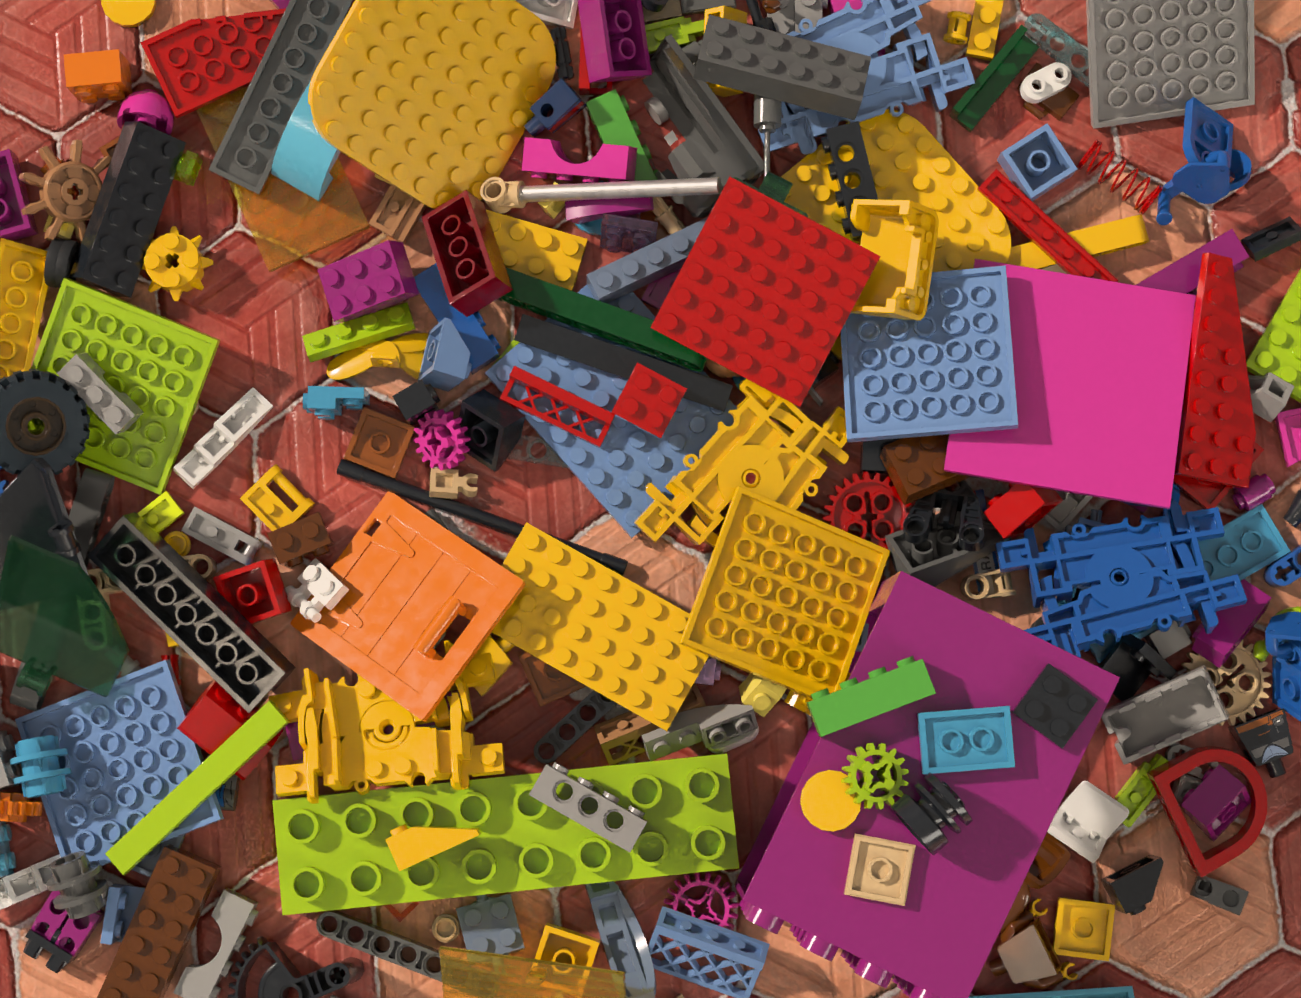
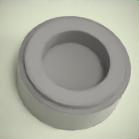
M652 97L644 103L648 114L658 125L669 119L665 106L658 98Z

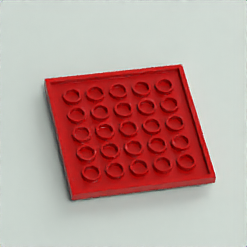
M729 177L650 328L800 407L881 256L740 181Z

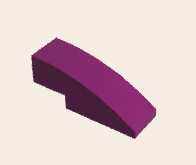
M653 197L565 201L566 220L582 224L598 219L608 221L654 210Z

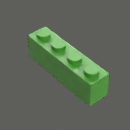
M615 89L587 101L586 109L602 144L638 148L634 181L658 180L655 176L658 170H652L649 159H652L650 151L646 144L641 146L637 137L641 135L635 119L630 121L626 113L630 108L624 95L619 96Z
M910 656L897 661L898 668L887 672L884 666L868 672L869 679L858 683L855 677L839 683L841 689L829 693L828 688L811 694L813 700L806 703L819 737L935 694V689L923 659L915 661L914 656Z

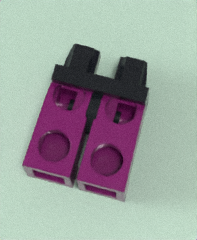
M59 890L52 891L31 929L25 936L28 938V941L23 950L25 954L34 959L39 958L44 949L52 953L45 966L55 973L61 972L68 963L76 959L88 938L105 915V912L100 909L88 916L70 919L66 909L60 910L54 907L53 900L60 895Z

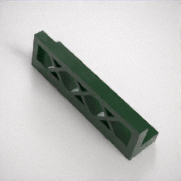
M1022 24L975 80V84H972L957 102L949 115L970 133L1039 49L1038 45L1025 36L1028 29Z

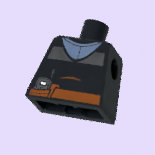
M1276 708L1250 718L1244 723L1240 722L1228 727L1244 756L1254 767L1265 764L1270 778L1287 773L1281 758L1292 754L1293 746L1284 708Z

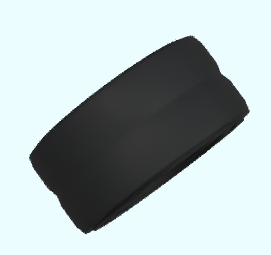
M63 238L52 240L44 267V279L47 286L60 288L63 278L76 281V279L69 276L80 248V244L77 241Z

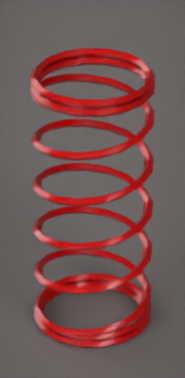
M1096 139L1076 167L1081 170L1098 146L1099 148L1086 171V175H1090L1111 155L1098 180V184L1103 183L1123 164L1110 189V193L1116 191L1136 172L1122 197V202L1126 201L1148 180L1134 206V210L1140 208L1138 213L1143 215L1160 194L1163 186L1158 185L1140 203L1151 181L1150 177H1147L1126 196L1139 170L1136 168L1131 171L1115 187L1127 162L1125 159L1103 178L1114 157V151L1109 152L1090 171L1102 148V142Z

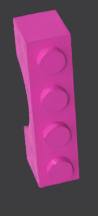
M525 137L522 171L531 172V177L547 179V174H557V180L573 181V176L583 177L582 182L599 183V178L609 179L608 182L634 181L638 148L602 144L598 153L591 160L575 164L564 154L560 141Z

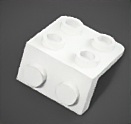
M1082 781L1058 808L1047 832L1094 863L1099 858L1106 840L1128 817L1129 810L1090 782Z

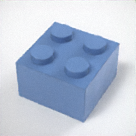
M1048 123L1002 151L997 158L1010 181L1031 201H1034L1072 177L1077 171V167Z

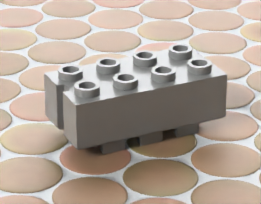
M1203 665L1106 708L1101 718L1108 733L1115 732L1118 740L1114 745L1125 765L1229 719V714L1206 666Z

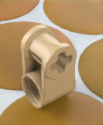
M1000 569L968 575L960 583L961 593L968 599L1016 595V590L1012 588L1011 572L1001 573ZM973 579L978 580L981 585L980 592L976 595L969 591V583Z

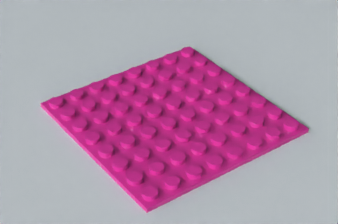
M975 259L973 268L1006 265L1019 428L949 434L944 471L1169 509L1196 295Z

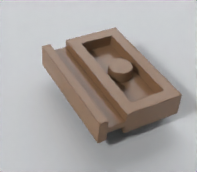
M391 184L369 225L389 237L403 242L405 245L426 206Z

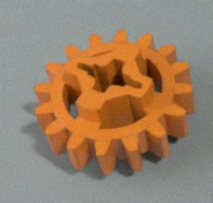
M0 791V821L27 822V816L42 815L43 802L29 800V798L23 796L22 792Z

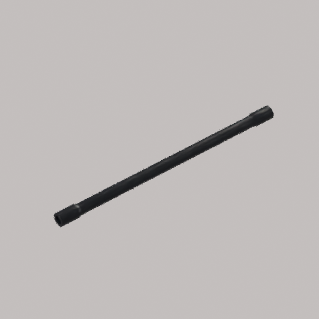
M341 459L336 474L373 485L515 537L519 536L524 527L523 524L450 498L429 497V491L374 472L345 459ZM548 534L621 576L624 575L628 564L627 560Z

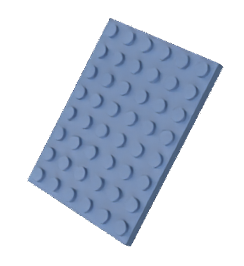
M585 285L577 292L594 299L588 285ZM634 292L607 303L652 320L656 318ZM550 318L545 320L554 325L709 377L704 370L702 372L694 371ZM518 343L485 372L490 381L503 393L509 380V375L513 367L516 366L609 412L613 410L628 381L626 378L523 343ZM514 382L508 397L519 401L528 398L525 387ZM530 390L531 396L537 395V393ZM541 397L533 400L537 411L545 413L553 410L550 399ZM682 398L661 438L615 414L614 420L600 448L516 407L515 409L525 415V420L632 539L641 531L634 522L654 501L646 493L645 486L648 483H652L669 500L674 498L675 496L665 486L680 471H688L690 469L683 464V458L687 454H695L699 459V450L717 432L718 422H723L726 426L733 424L734 418L728 411L737 410V407L729 399L723 412ZM530 401L523 403L532 408ZM555 402L556 408L562 407V405ZM566 409L558 412L562 423L570 425L578 422L575 411ZM555 413L548 415L557 420ZM580 414L582 420L588 419ZM595 421L583 424L586 434L598 439L604 425ZM580 426L574 427L575 429L582 432ZM689 458V459H688V462H689L690 464H692V463H693V459H692V458Z

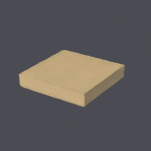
M855 833L844 894L905 906L916 845Z

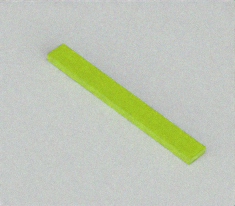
M268 701L105 853L122 875H126L290 721L273 701Z

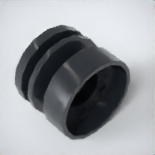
M929 772L923 778L931 787L930 791H927L920 783H916L914 786L921 799L915 801L911 796L904 794L890 808L915 838L934 856L948 843V839L942 831L945 826L959 834L961 829L953 819L957 817L966 826L973 820L968 814L965 804L951 787Z

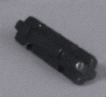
M556 27L550 31L553 42L555 41L556 66H559V69H557L559 80L562 78L564 81L574 78L573 66H570L572 60L569 43L565 41L567 39V32L565 27Z

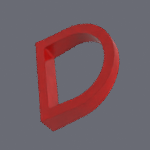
M1199 747L1187 751L1147 772L1193 872L1198 876L1203 877L1241 855L1258 838L1267 815V793L1263 780L1256 768L1241 755L1222 747ZM1210 762L1227 763L1237 768L1247 781L1251 794L1250 812L1245 824L1236 835L1201 853L1169 784L1202 764Z

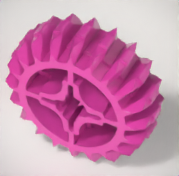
M710 871L705 873V879H700V872L694 873V880H690L689 874H684L685 884L676 879L674 883L679 889L675 891L673 888H668L667 892L674 896L673 900L664 898L663 902L667 905H672L671 909L677 911V905L680 901L690 908L691 916L696 917L694 913L696 909H693V905L688 901L700 905L708 896L706 900L708 905L705 907L709 908V913L714 916L708 913H701L696 918L701 920L709 919L718 923V926H726L731 930L734 929V925L728 919H738V914L730 912V909L738 908L739 904L738 902H729V899L734 898L736 893L735 891L725 893L730 884L725 882L722 886H719L718 883L721 881L720 875H717L714 881H711ZM699 885L708 886L707 890L699 898H692L684 894L691 887ZM716 891L721 895L724 902L723 916L719 915L710 906Z

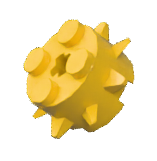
M172 226L169 233L160 236L156 240H151L141 268L146 270L152 279L148 288L150 293L162 288L170 292L174 302H177L183 291L188 292L193 288L201 291L204 289L201 282L204 276L203 270L213 265V260L203 257V254L198 249L202 240L200 235L189 240L179 234L176 226ZM174 259L179 263V266L176 268L171 265Z

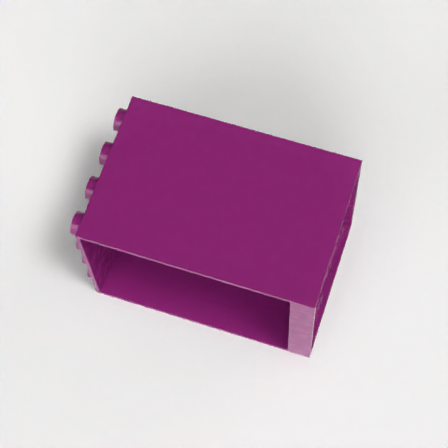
M900 571L880 583L876 590L865 622L869 624L867 642L862 652L855 651L848 671L851 673L848 680L856 677L859 683L869 679L868 672L884 666L888 672L898 668L897 661L914 656L915 661L923 659L936 693L819 737L815 724L812 722L734 885L742 898L739 906L744 911L745 919L775 934H778L783 922L786 921L792 924L790 931L793 932L796 940L800 942L801 947L829 961L833 960L838 948H841L843 951L840 956L845 958V961L850 964L849 967L854 969V973L881 987L887 988L891 980L909 998H969L1120 677ZM1047 663L1098 699L1063 749L1057 747L1011 713ZM1010 706L1015 767L933 774L939 780L947 783L959 796L973 820L966 826L955 817L953 820L961 829L959 834L945 826L942 831L947 837L948 843L934 856L915 838L892 811L891 806L886 804L885 801L883 809H876L874 803L871 809L864 808L863 800L855 821L846 828L837 831L821 830L812 825L803 815L800 798L801 790L807 780L816 773L825 770L841 771L848 775L847 772L841 770L843 766H850L851 764L846 757L848 755L857 756L856 747H862L866 751L867 743H873L875 749H877L880 743L886 744V752L892 748L897 750L894 756L895 759H905L900 767L901 769L909 770V773L902 775V780L907 781L908 786H900L899 790L903 794L911 796L915 801H918L921 797L914 785L920 783L927 791H930L931 787L923 778L927 774H922L917 713ZM872 755L864 760L874 764L880 756ZM890 768L891 779L893 780V770ZM878 770L871 771L870 773L873 775L872 782L879 781V778L876 776ZM856 773V779H857V783H858V785H859V784H860L859 773ZM878 788L869 796L878 797L886 792ZM893 796L894 802L901 798ZM855 833L916 845L905 906L844 894Z

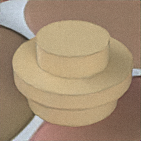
M442 914L434 920L432 933L438 941L448 943L459 935L460 924L453 915Z

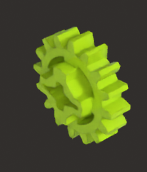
M867 743L866 751L862 747H856L857 756L848 755L846 758L851 764L850 766H843L841 769L848 773V777L841 779V783H849L850 785L845 791L846 795L855 794L856 796L853 800L855 804H859L864 800V808L871 809L873 803L876 809H883L884 801L889 806H892L895 803L893 796L902 797L904 795L899 790L900 786H908V782L902 780V775L909 773V770L901 769L900 767L905 759H895L894 756L897 750L892 748L886 752V744L880 743L877 749H875L873 743ZM872 755L880 756L874 764L864 760ZM890 768L893 770V780L891 779ZM878 770L876 776L879 778V781L872 782L873 775L870 772ZM856 773H859V779H860V784H859V785H858V783H857ZM878 788L886 792L878 797L869 796Z

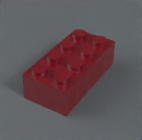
M465 190L421 217L449 304L468 317L513 290L484 203Z

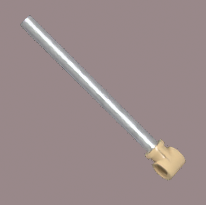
M492 177L482 184L480 195L494 212L502 214L512 208H524L527 202L721 194L722 182L720 177L526 186L523 181L504 182L499 177Z

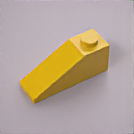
M406 824L390 830L392 836L385 840L398 870L401 871L480 835L481 832L479 828L413 826L408 829Z

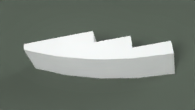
M254 387L251 388L214 423V427L194 445L191 452L174 466L173 471L194 489L256 427L273 408V405Z
M60 854L0 879V910L47 891L46 882L53 877L49 865L61 858Z

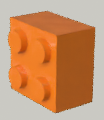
M119 49L64 54L66 88L78 101L81 100L82 103H95L99 98L118 101L132 94L130 63Z

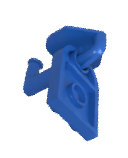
M1194 97L1186 102L1183 131V151L1189 163L1173 174V179L1163 186L1162 191L1158 195L1156 221L1159 225L1171 223L1173 217L1170 213V201L1181 192H1184L1199 203L1212 204L1226 196L1230 191L1234 124Z
M1287 612L1271 617L1265 630L1266 650L1272 655V703L1280 708H1284L1287 713L1301 721V612Z

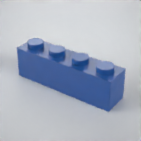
M436 263L414 277L420 295L437 321L440 322L445 317L451 319L471 353L469 363L472 364V375L500 357L497 350L501 346L493 334L487 336L482 327L486 323L477 311L466 317L449 304Z

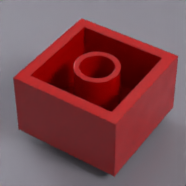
M637 362L611 412L661 438L687 388Z
M1010 483L1008 485L1010 489L1004 495L1000 493L991 499L988 503L990 507L983 513L1004 539L1023 536L1026 529L1035 526L1058 506L1063 499L1052 489Z
M275 558L265 559L213 577L218 592L251 624L292 611Z

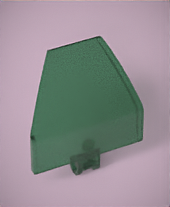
M11 535L7 543L0 581V653L26 663L20 672L16 686L19 688L24 686L36 691L38 696L44 697L54 676L98 695L107 697L130 651L107 602L78 563Z

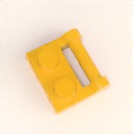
M277 464L271 467L240 498L271 531L298 521L315 505V502L310 497L306 498L281 473L283 470ZM274 481L298 505L293 512L267 486L270 482Z

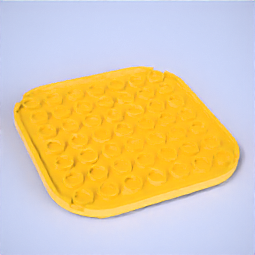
M355 0L312 76L308 93V104L311 106L313 116L312 122L321 137L332 147L427 207L436 209L465 190L481 201L483 199L480 195L482 184L489 178L499 177L526 129L524 125L534 115L530 110L531 106L548 91L556 66L555 46L548 28L541 19L516 0Z
M886 109L883 115L859 122L878 200H911L934 209L938 215L939 226L932 272L973 269L975 259L1007 264L1011 250V235L1005 217L993 203L977 190L979 186L924 125L906 113L893 117L890 115L889 109ZM821 143L815 152L804 157L770 185L769 197L851 240L850 234L845 235L841 219L846 218L843 207L838 208L835 198V191H839L837 181H831L828 165L832 164L830 153H824ZM842 148L838 151V157L842 161H850L853 158V153L847 148ZM848 175L844 179L846 186L849 188H857L860 185V181L855 175ZM861 238L854 239L851 241L860 245ZM841 332L830 350L840 360H842Z

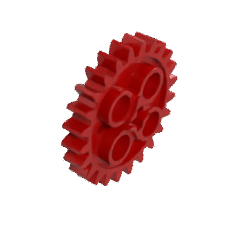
M864 471L862 479L859 478L857 473H853V482L842 478L844 487L841 488L834 485L833 487L837 492L836 496L827 495L832 504L823 505V508L829 510L830 513L823 516L822 519L830 521V525L846 532L851 524L857 523L861 528L858 537L866 540L867 522L861 519V515L866 514L864 493L869 492L868 511L874 515L868 521L871 536L869 542L888 549L885 536L878 537L875 533V528L877 524L885 522L888 526L886 535L903 530L904 520L909 512H905V508L909 507L911 503L903 504L894 484L889 486V476L880 481V473L875 472L872 479H870L869 473ZM883 494L887 498V505L885 508L878 510L874 505V500L878 495ZM856 495L859 498L860 505L856 510L850 511L847 508V500L849 497Z

